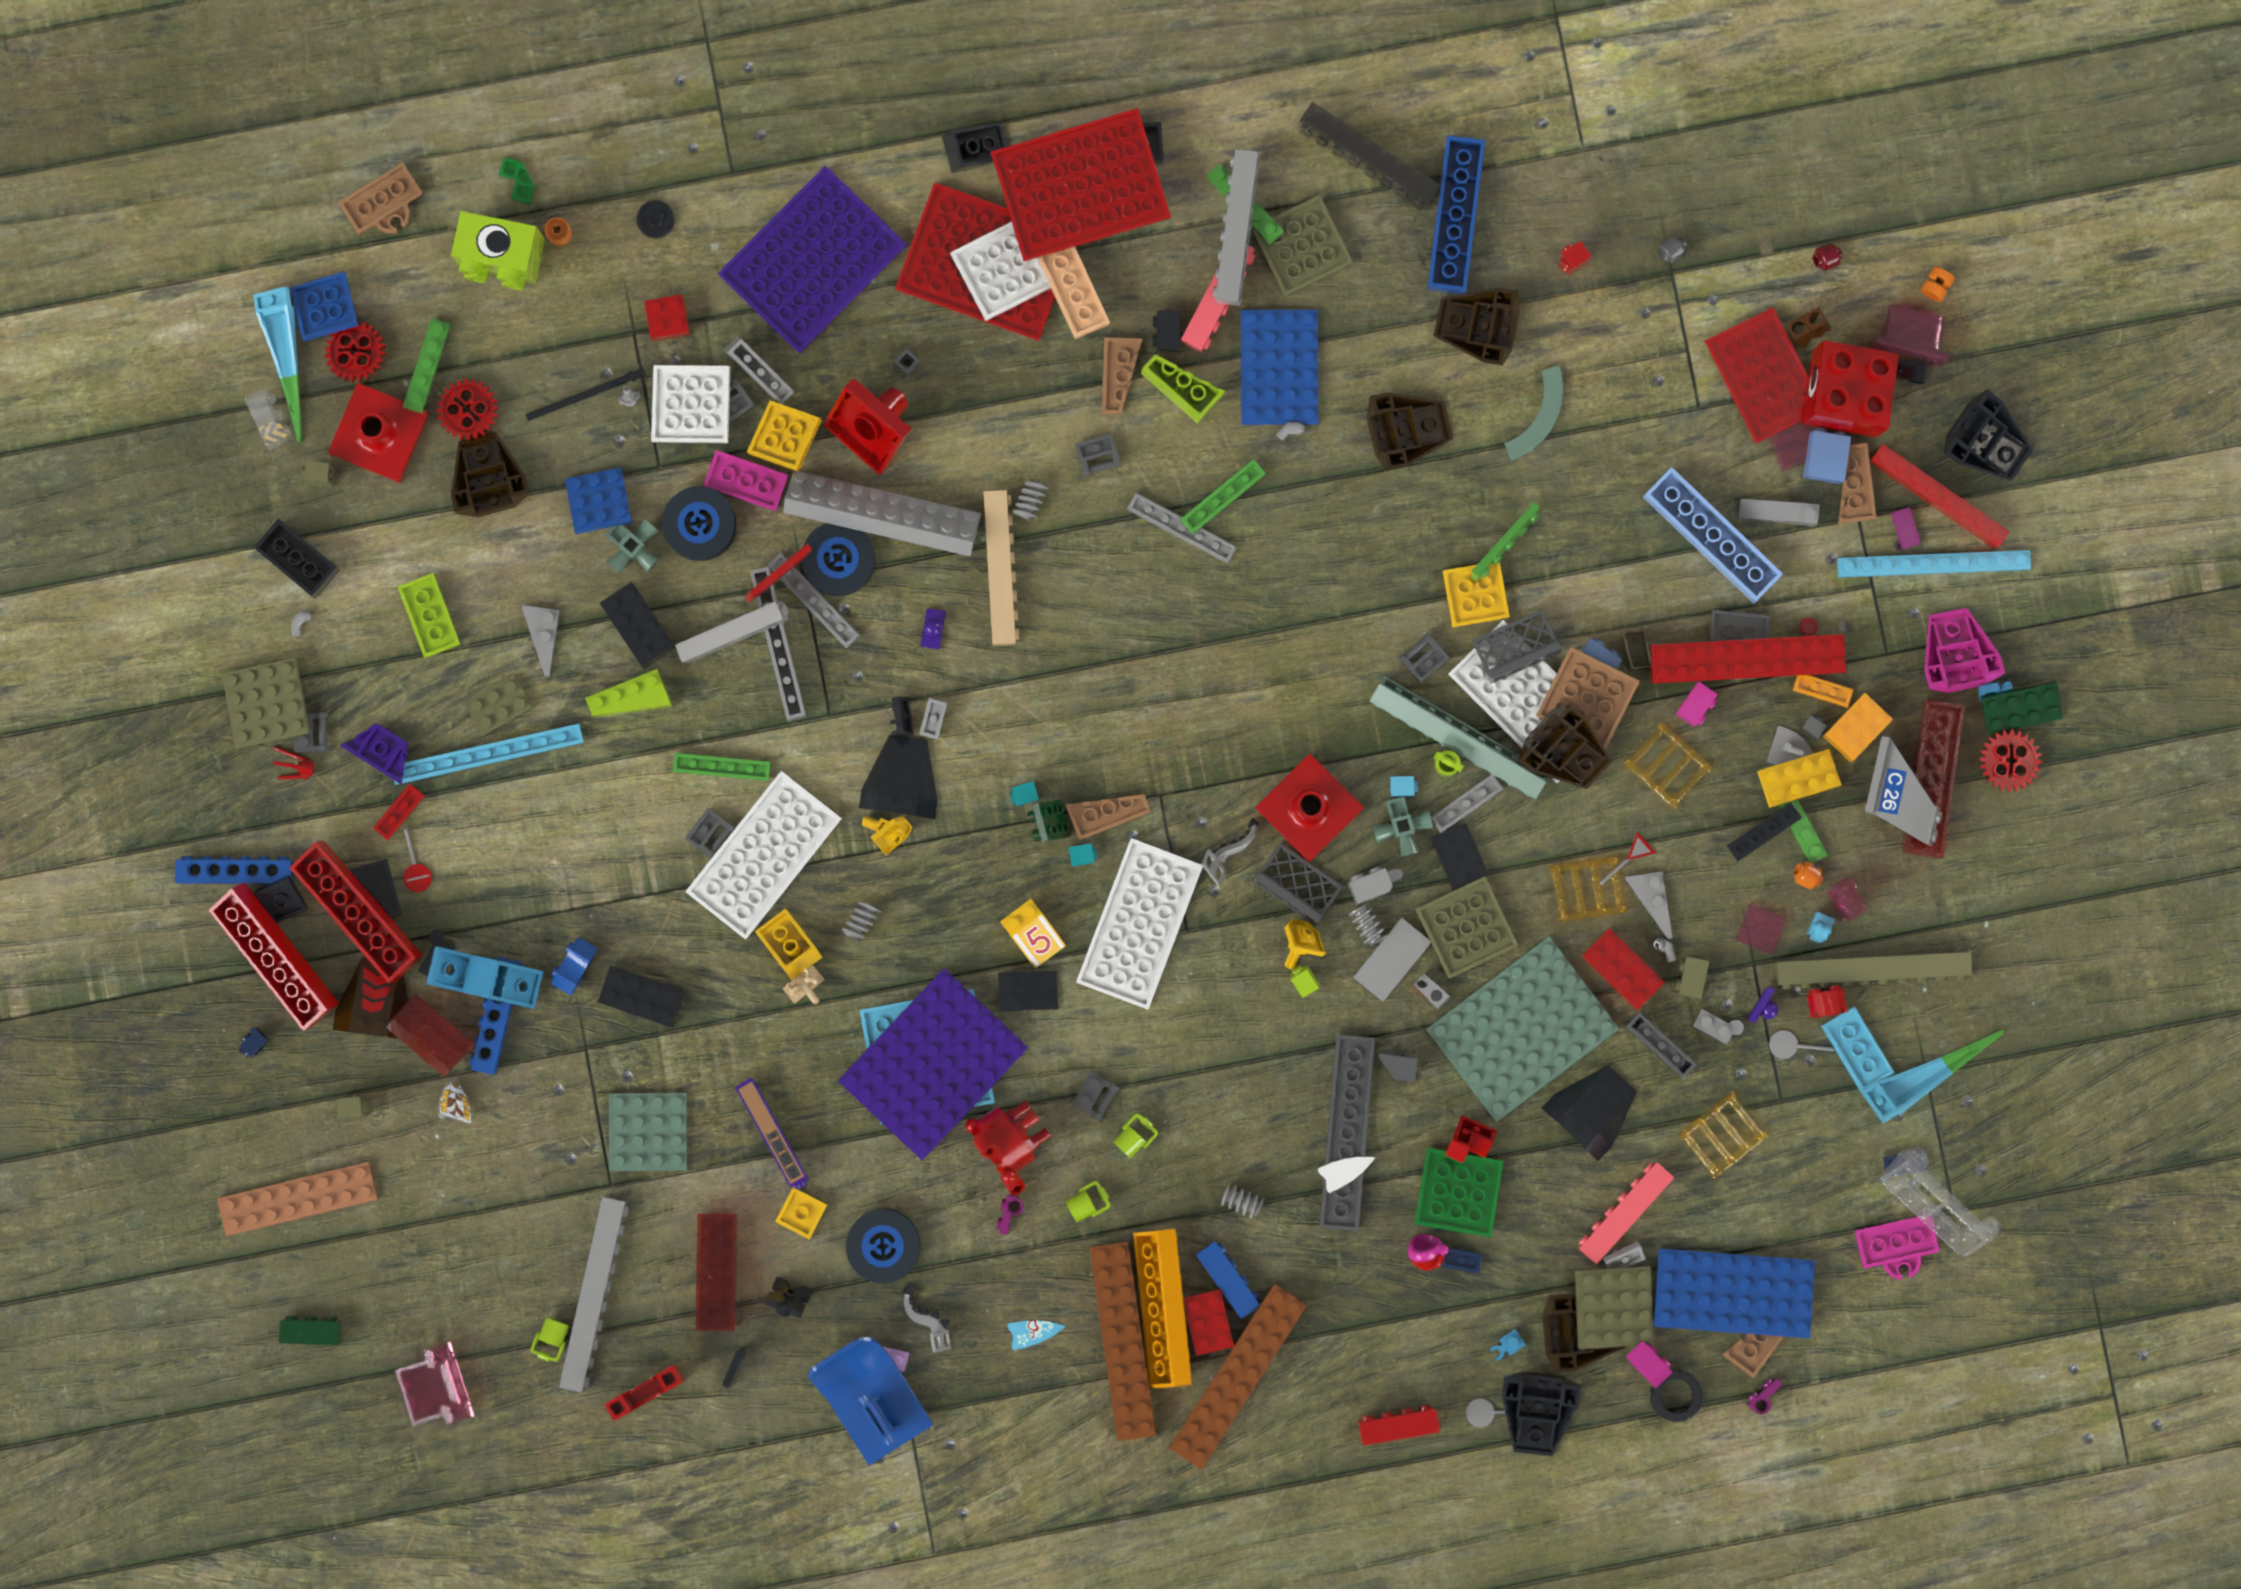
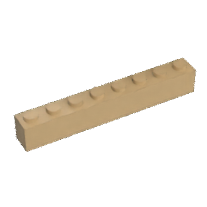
M1007 490L983 491L993 646L1016 645V640H1019V628L1015 629V621H1018V609H1014V602H1017V590H1013L1012 583H1016V572L1012 571L1011 564H1015L1014 552L1010 551V545L1014 544L1013 533H1009V526L1013 525L1012 514H1008V506H1012L1011 495H1007Z

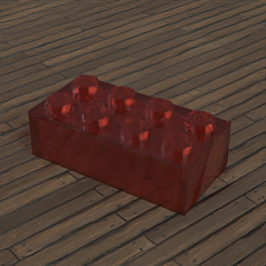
M416 993L386 1026L389 1031L444 1078L474 1045L471 1040Z

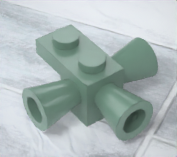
M646 519L643 520L635 535L623 525L611 527L605 536L621 550L606 562L621 574L629 558L633 561L637 559L646 572H650L659 562L660 558L645 550L646 545L644 542L659 531Z
M1405 797L1386 801L1391 824L1372 825L1376 842L1379 843L1394 835L1395 839L1400 838L1401 857L1419 853L1411 835L1415 834V830L1433 829L1429 810L1411 818Z

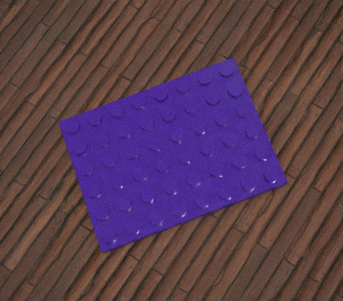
M824 166L724 266L718 275L785 341L801 354L907 247V244L829 168Z
M944 968L842 1075L838 1082L920 1160H923L1022 1056L1028 1047Z

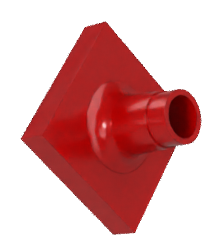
M855 378L844 387L823 424L828 431L879 476L889 468L912 430L911 427L899 418L908 406L907 399L902 392L896 388H888L884 393L875 397Z
M357 382L328 454L400 484L430 413L426 410L418 413L404 409V401ZM380 420L382 423L380 433L373 437L366 436L368 426L372 422Z
M1309 753L1255 809L1310 863L1364 807ZM1305 796H1315L1321 802V810L1316 815H1307L1301 810V800Z

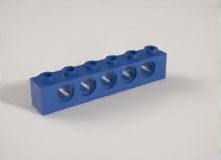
M181 856V860H175V883L270 884L290 875L294 882V873L289 868L294 861L289 860V857H277V860H270V857H258V860H251V857L240 856L239 860H231L230 856H220V860H212V856H200V860H193V856ZM195 865H199L201 868L198 875L192 873V868ZM214 865L220 867V872L217 875H213L211 872ZM237 865L239 872L233 876L230 872L231 867ZM253 865H257L258 873L252 876L250 868ZM276 865L278 872L276 875L271 876L269 868Z
M498 957L497 959L498 961L519 966L523 964V962ZM489 998L484 999L483 1009H485L484 1017H480L478 1028H481L480 1034L475 1037L474 1047H476L475 1054L471 1055L469 1065L472 1066L471 1070L496 1075L513 1004L502 1001L497 1002ZM494 1010H498L500 1013L497 1021H493L490 1017L491 1012ZM489 1029L495 1031V1037L492 1040L486 1037V1032ZM484 1048H489L491 1051V1055L487 1059H484L481 1055Z

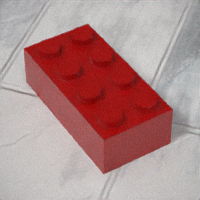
M1610 928L1580 956L1635 1011L1665 983Z
M1428 1404L1418 1406L1419 1410L1414 1411L1411 1408L1400 1409V1413L1397 1414L1387 1411L1380 1413V1417H1373L1372 1414L1361 1416V1420H1357L1361 1444L1365 1446L1439 1433L1436 1409L1434 1407L1431 1408V1405Z

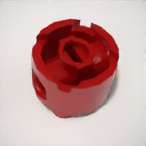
M1840 986L1829 987L1826 992H1821V989L1810 990L1809 995L1806 996L1809 1004L1810 1019H1814L1815 1014L1817 1018L1838 1015L1841 1013V1010L1843 1013L1848 1012L1844 989H1841Z

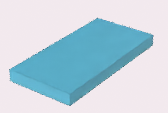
M1855 1006L1848 1009L1847 1013H1841L1821 1025L1860 1092L1875 1082L1895 1073Z

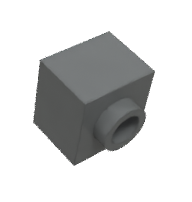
M906 348L894 360V364L909 376L921 364V360ZM906 360L911 361V365L908 367L904 365Z
M1810 715L1800 730L1817 740L1827 725L1824 724V720L1821 717Z

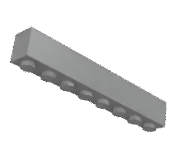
M1235 149V155L1231 156L1233 171L1228 177V185L1231 186L1230 193H1226L1228 208L1223 214L1225 230L1221 231L1220 238L1223 241L1222 249L1218 251L1220 267L1216 268L1215 274L1218 282L1217 286H1214L1213 297L1218 304L1241 306L1261 157L1258 151Z
M769 567L750 571L753 587H756L771 574ZM774 584L756 598L759 608L778 601ZM781 623L764 631L786 719L788 722L806 718L807 715L784 623Z

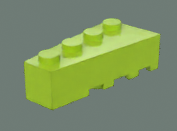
M1156 354L1141 371V374L1197 424L1225 393L1224 390L1218 389L1211 385V383L1197 378L1192 373L1178 368L1177 365Z
M657 669L585 698L594 718L673 707Z

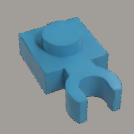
M2005 682L2001 685H1998V683H1987L1979 686V701L1981 702L1980 696L2012 690L2011 682Z
M1513 1329L1499 1339L1501 1345L1492 1346L1490 1352L1498 1349L1500 1355L1495 1359L1500 1360L1506 1351L1511 1356L1526 1344L1516 1329Z

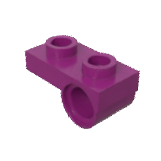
M1007 1195L1006 1199H1002L1000 1210H1004L1003 1218L999 1217L997 1224L1000 1234L1008 1235L1011 1215H1019L1024 1209L1022 1200L1015 1198V1196ZM1012 1201L1020 1203L1021 1207L1018 1212L1010 1210L1009 1205Z
M1769 1378L1762 1385L1763 1389L1759 1393L1755 1391L1747 1398L1749 1402L1746 1405L1758 1414L1768 1413L1771 1403L1767 1398L1782 1384L1776 1378L1773 1380ZM1759 1400H1764L1766 1403L1765 1409L1757 1410L1756 1403Z

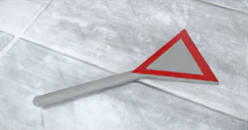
M1636 832L1628 857L1599 882L1600 885L1604 884L1629 860L1656 854L1638 832Z

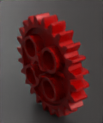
M358 321L359 326L336 332L335 335L329 334L333 339L326 340V343L330 345L324 348L329 353L324 355V358L329 360L326 364L328 367H331L330 371L332 373L336 372V376L338 378L342 376L344 381H347L349 378L354 383L357 378L361 383L362 377L369 380L370 373L374 376L376 375L375 368L381 370L378 364L385 363L381 356L387 355L382 351L387 347L385 344H380L384 341V338L379 337L381 333L378 330L374 331V326L371 325L368 328L366 322L361 326V323ZM351 338L350 343L344 346V340ZM369 339V344L362 347L363 341ZM344 357H349L347 363L341 364ZM363 358H367V363L360 365V361Z
M465 378L464 384L457 380V386L450 383V390L444 388L447 394L439 395L443 401L437 402L441 408L437 409L436 412L442 414L437 419L439 421L444 420L441 427H447L445 431L447 434L453 431V438L459 434L461 441L464 439V436H466L468 441L471 440V436L478 440L479 433L485 437L484 430L486 429L491 432L492 430L489 425H496L492 419L499 417L494 413V411L499 410V407L494 406L498 400L491 399L495 395L494 392L488 393L490 388L488 386L483 388V382L476 385L475 379L472 380L471 384L467 378ZM471 392V399L464 401L462 398L463 394ZM455 398H458L468 408L470 407L471 411L481 420L478 422L468 412H465L463 407L455 401ZM479 405L486 406L484 413H477L476 410ZM453 406H458L459 408L456 415H451L449 412ZM466 419L473 420V424L469 428H465L463 425Z
M2012 729L2009 731V735H2007L2005 730L2002 731V736L1995 733V740L1989 737L1988 741L1990 744L1984 743L1983 746L1986 750L1979 752L1984 757L1978 759V761L1984 764L1979 767V769H1985L1982 776L1988 775L1989 777L1986 782L1993 781V788L2000 785L1999 791L2006 787L2007 792H2011L2012 787L2015 792L2019 791V785L2022 789H2025V782L2029 785L2033 784L2030 778H2038L2034 772L2041 771L2036 766L2042 763V761L2037 760V757L2042 754L2035 752L2039 746H2032L2034 739L2028 742V734L2021 737V731H2018L2014 735ZM2010 744H2012L2011 760H2014V763L2011 765L2009 762H2006V759L2010 758ZM1998 746L2005 748L2004 756L1998 755ZM2017 747L2024 749L2025 754L2023 757H2019L2016 754ZM1997 765L2004 767L2005 772L2003 775L1997 774ZM2017 766L2023 768L2024 774L2022 776H2018L2015 773ZM2009 767L2011 769V778H2008Z

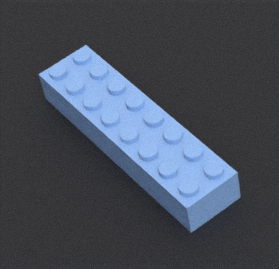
M1672 467L1643 496L1658 513L1753 604L1783 575L1778 568Z

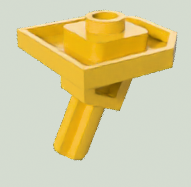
M868 815L862 819L863 826L876 831L871 838L885 855L907 839L912 830V826L904 816L893 818L890 821L883 818L878 820Z
M1292 918L1284 927L1289 941L1288 948L1290 949L1284 964L1285 967L1293 970L1300 955H1305L1306 953L1322 957L1325 955L1326 952L1319 932L1309 922Z

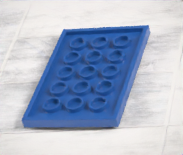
M1241 310V425H1285L1287 422L1318 425V310Z

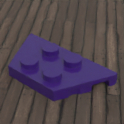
M376 723L369 727L367 731L357 734L355 739L348 743L344 742L341 745L342 748L401 785L408 750V743Z

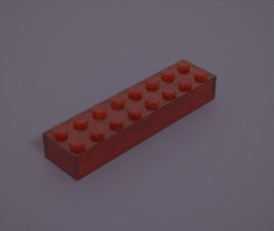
M1933 700L1923 701L1913 773L1934 806L1940 808L1942 818L1940 823H1937V840L1933 842L1932 846H1928L1904 832L1901 854L1942 859L1944 856L1965 705Z

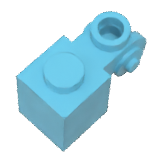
M1815 912L1806 933L1810 935L1809 939L1818 943L1827 941L1829 934L1832 932L1835 919Z

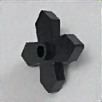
M776 1277L772 1286L774 1291L769 1292L765 1305L776 1308L777 1313L783 1317L793 1315L801 1318L805 1309L803 1303H808L812 1290L804 1286L792 1288L788 1280Z

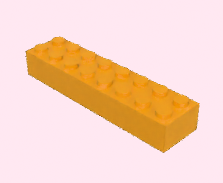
M1166 1229L1133 1233L1149 1388L1192 1385L1176 1230Z

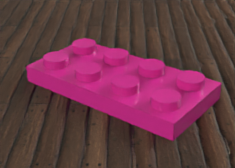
M716 450L703 486L776 512L789 475Z

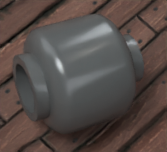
M1671 235L1659 244L1657 252L1665 263L1674 264L1686 255L1685 247L1687 244L1682 237L1677 238Z

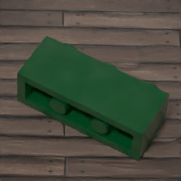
M286 1316L285 1319L280 1320L279 1343L340 1345L341 1321H336V1317H324V1321H318L317 1317L305 1316V1320H297V1316Z

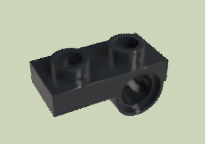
M1898 359L1896 379L1925 384L1928 363Z

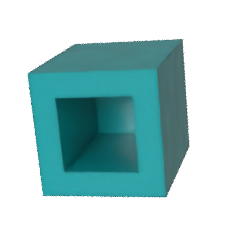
M1033 781L1012 787V792L1009 793L1012 804L1016 803L1017 807L1039 801Z
M1091 843L1069 847L1072 867L1094 864V859L1098 858L1096 847L1092 848Z

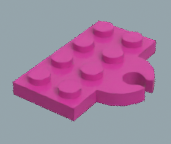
M1931 1214L1854 1231L1863 1269L1882 1265L1890 1277L1898 1280H1903L1902 1275L1898 1271L1900 1265L1906 1264L1909 1271L1907 1275L1911 1278L1919 1271L1921 1256L1940 1252Z

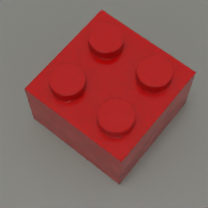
M682 294L644 301L652 342L690 336L685 300Z

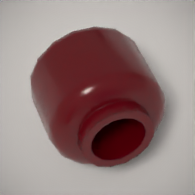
M1831 243L1817 247L1812 259L1816 268L1827 271L1838 267L1843 255L1841 249Z

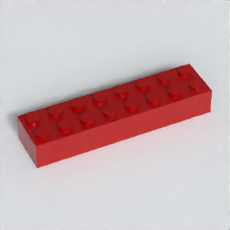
M325 841L315 842L289 867L388 983L397 982L423 957L422 953Z
M245 883L231 888L209 909L212 916L303 1031L316 1025L339 1004Z

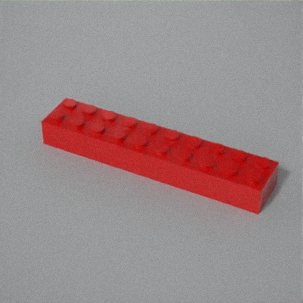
M1844 634L1649 645L1651 684L1846 673Z

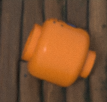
M1809 861L1797 864L1793 871L1795 882L1809 890L1819 886L1823 881L1821 868Z

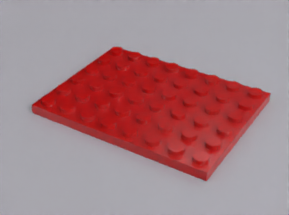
M1138 108L991 151L1023 262L1171 219Z
M934 182L896 284V291L1038 342L1055 300L1052 289H1049L985 321L950 253L1010 223L1011 219L1008 209Z

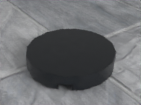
M653 200L646 202L640 207L636 221L642 234L649 238L658 239L665 237L671 232L674 227L675 217L669 205Z

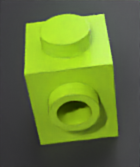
M1307 964L1303 967L1301 965L1297 966L1292 970L1290 980L1302 998L1319 989V982Z

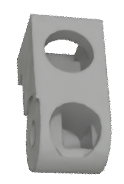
M1424 973L1413 984L1437 1010L1450 998L1443 989Z

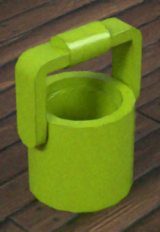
M1450 750L1441 753L1436 752L1433 757L1437 773L1444 777H1450L1457 771L1461 773L1464 767L1460 762L1459 756Z
M1135 1113L1122 1126L1123 1132L1113 1143L1129 1158H1132L1141 1147L1145 1149L1158 1135V1131L1153 1127L1154 1124L1149 1119ZM1136 1117L1140 1120L1141 1124L1153 1132L1147 1141L1129 1126Z
M1097 1181L1079 1189V1194L1065 1201L1076 1223L1089 1216L1094 1218L1111 1208L1108 1201L1109 1196L1105 1188H1101ZM1095 1185L1102 1201L1107 1205L1098 1211L1086 1190Z
M546 1317L541 1332L538 1331L531 1346V1352L545 1361L559 1362L566 1346L564 1340L570 1325ZM541 1340L560 1347L557 1357L555 1358L544 1351L535 1350L538 1341Z

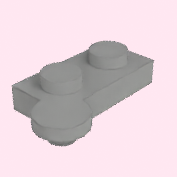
M1701 1009L1693 1024L1694 1028L1726 1045L1732 1034L1739 1035L1744 1030V1025L1741 1021L1733 1020L1727 1023Z

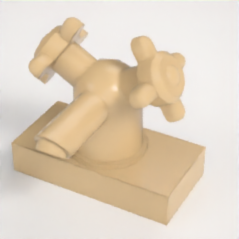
M812 965L809 968H805L804 972L793 981L786 983V986L782 989L794 1004L805 995L809 997L813 1004H817L819 998L813 989L825 979Z

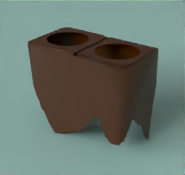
M1820 307L1787 323L1795 345L1797 346L1798 344L1803 348L1808 346L1812 338H1820L1825 332L1831 331V325ZM1819 314L1822 315V321L1820 324H1811L1816 321ZM1805 325L1803 333L1795 334L1793 332L1796 326Z

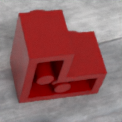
M1461 1115L1453 1131L1445 1156L1463 1163L1470 1151L1485 1158L1494 1141L1497 1130Z

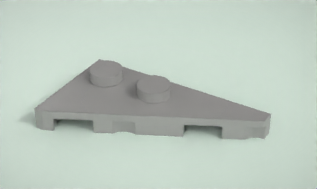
M522 605L544 676L550 677L560 611Z
M1663 872L1625 877L1626 882L1633 889L1635 895L1640 899L1667 939H1672Z

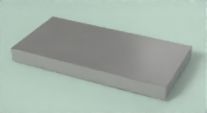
M1401 918L1389 932L1387 938L1381 942L1353 978L1383 1002L1431 944V941Z

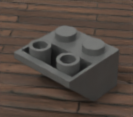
M1387 1050L1378 1054L1377 1058L1393 1080L1415 1082L1418 1059H1414L1413 1054L1402 1053V1056H1395V1052Z

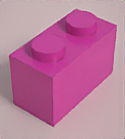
M1698 681L1675 715L1692 727H1695L1697 724L1701 726L1707 717L1704 715L1707 709L1712 710L1718 700L1715 698L1718 694Z
M1642 1341L1626 1358L1656 1389L1672 1373L1669 1369L1671 1364L1663 1356L1659 1358L1656 1355L1658 1351L1650 1343L1646 1345Z

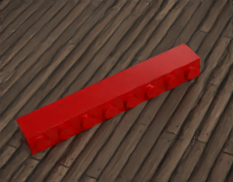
M1882 444L1870 459V464L1994 550L2000 547L2010 531L1886 445Z

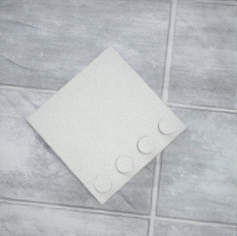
M1012 222L950 253L985 321L1051 289L1038 259L1023 262Z
M654 365L651 442L728 443L731 367Z

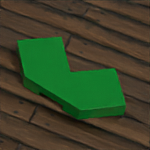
M504 156L498 175L516 181L511 195L512 200L530 205L535 185L523 162Z

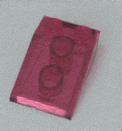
M1848 877L1825 889L1844 923L1857 918L1867 911L1865 899L1862 895L1859 897L1856 889H1858L1853 879L1849 880Z

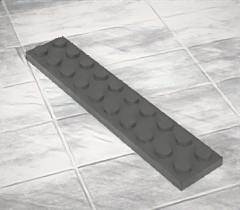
M1336 1034L1325 1165L1342 1159L1365 1157L1375 1038ZM1363 1173L1331 1193H1328L1326 1189V1179L1324 1178L1319 1228L1358 1231Z

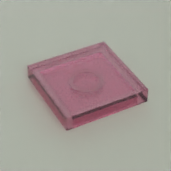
M1800 423L1768 438L1782 472L1806 462L1809 433L1806 425Z
M1749 904L1736 941L1772 955L1786 918Z

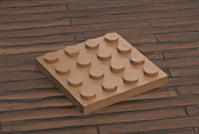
M1570 646L1536 716L1544 719L1552 709L1570 703L1584 714L1606 749L1640 681Z

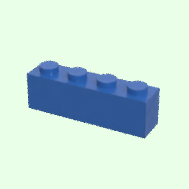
M1214 1241L1197 1253L1196 1256L1239 1317L1243 1318L1260 1306L1258 1301L1261 1299L1254 1290L1250 1292L1247 1287L1249 1282L1244 1275L1239 1276L1235 1271L1238 1267L1232 1258L1230 1260L1226 1258L1224 1254L1227 1251L1221 1243L1216 1244Z

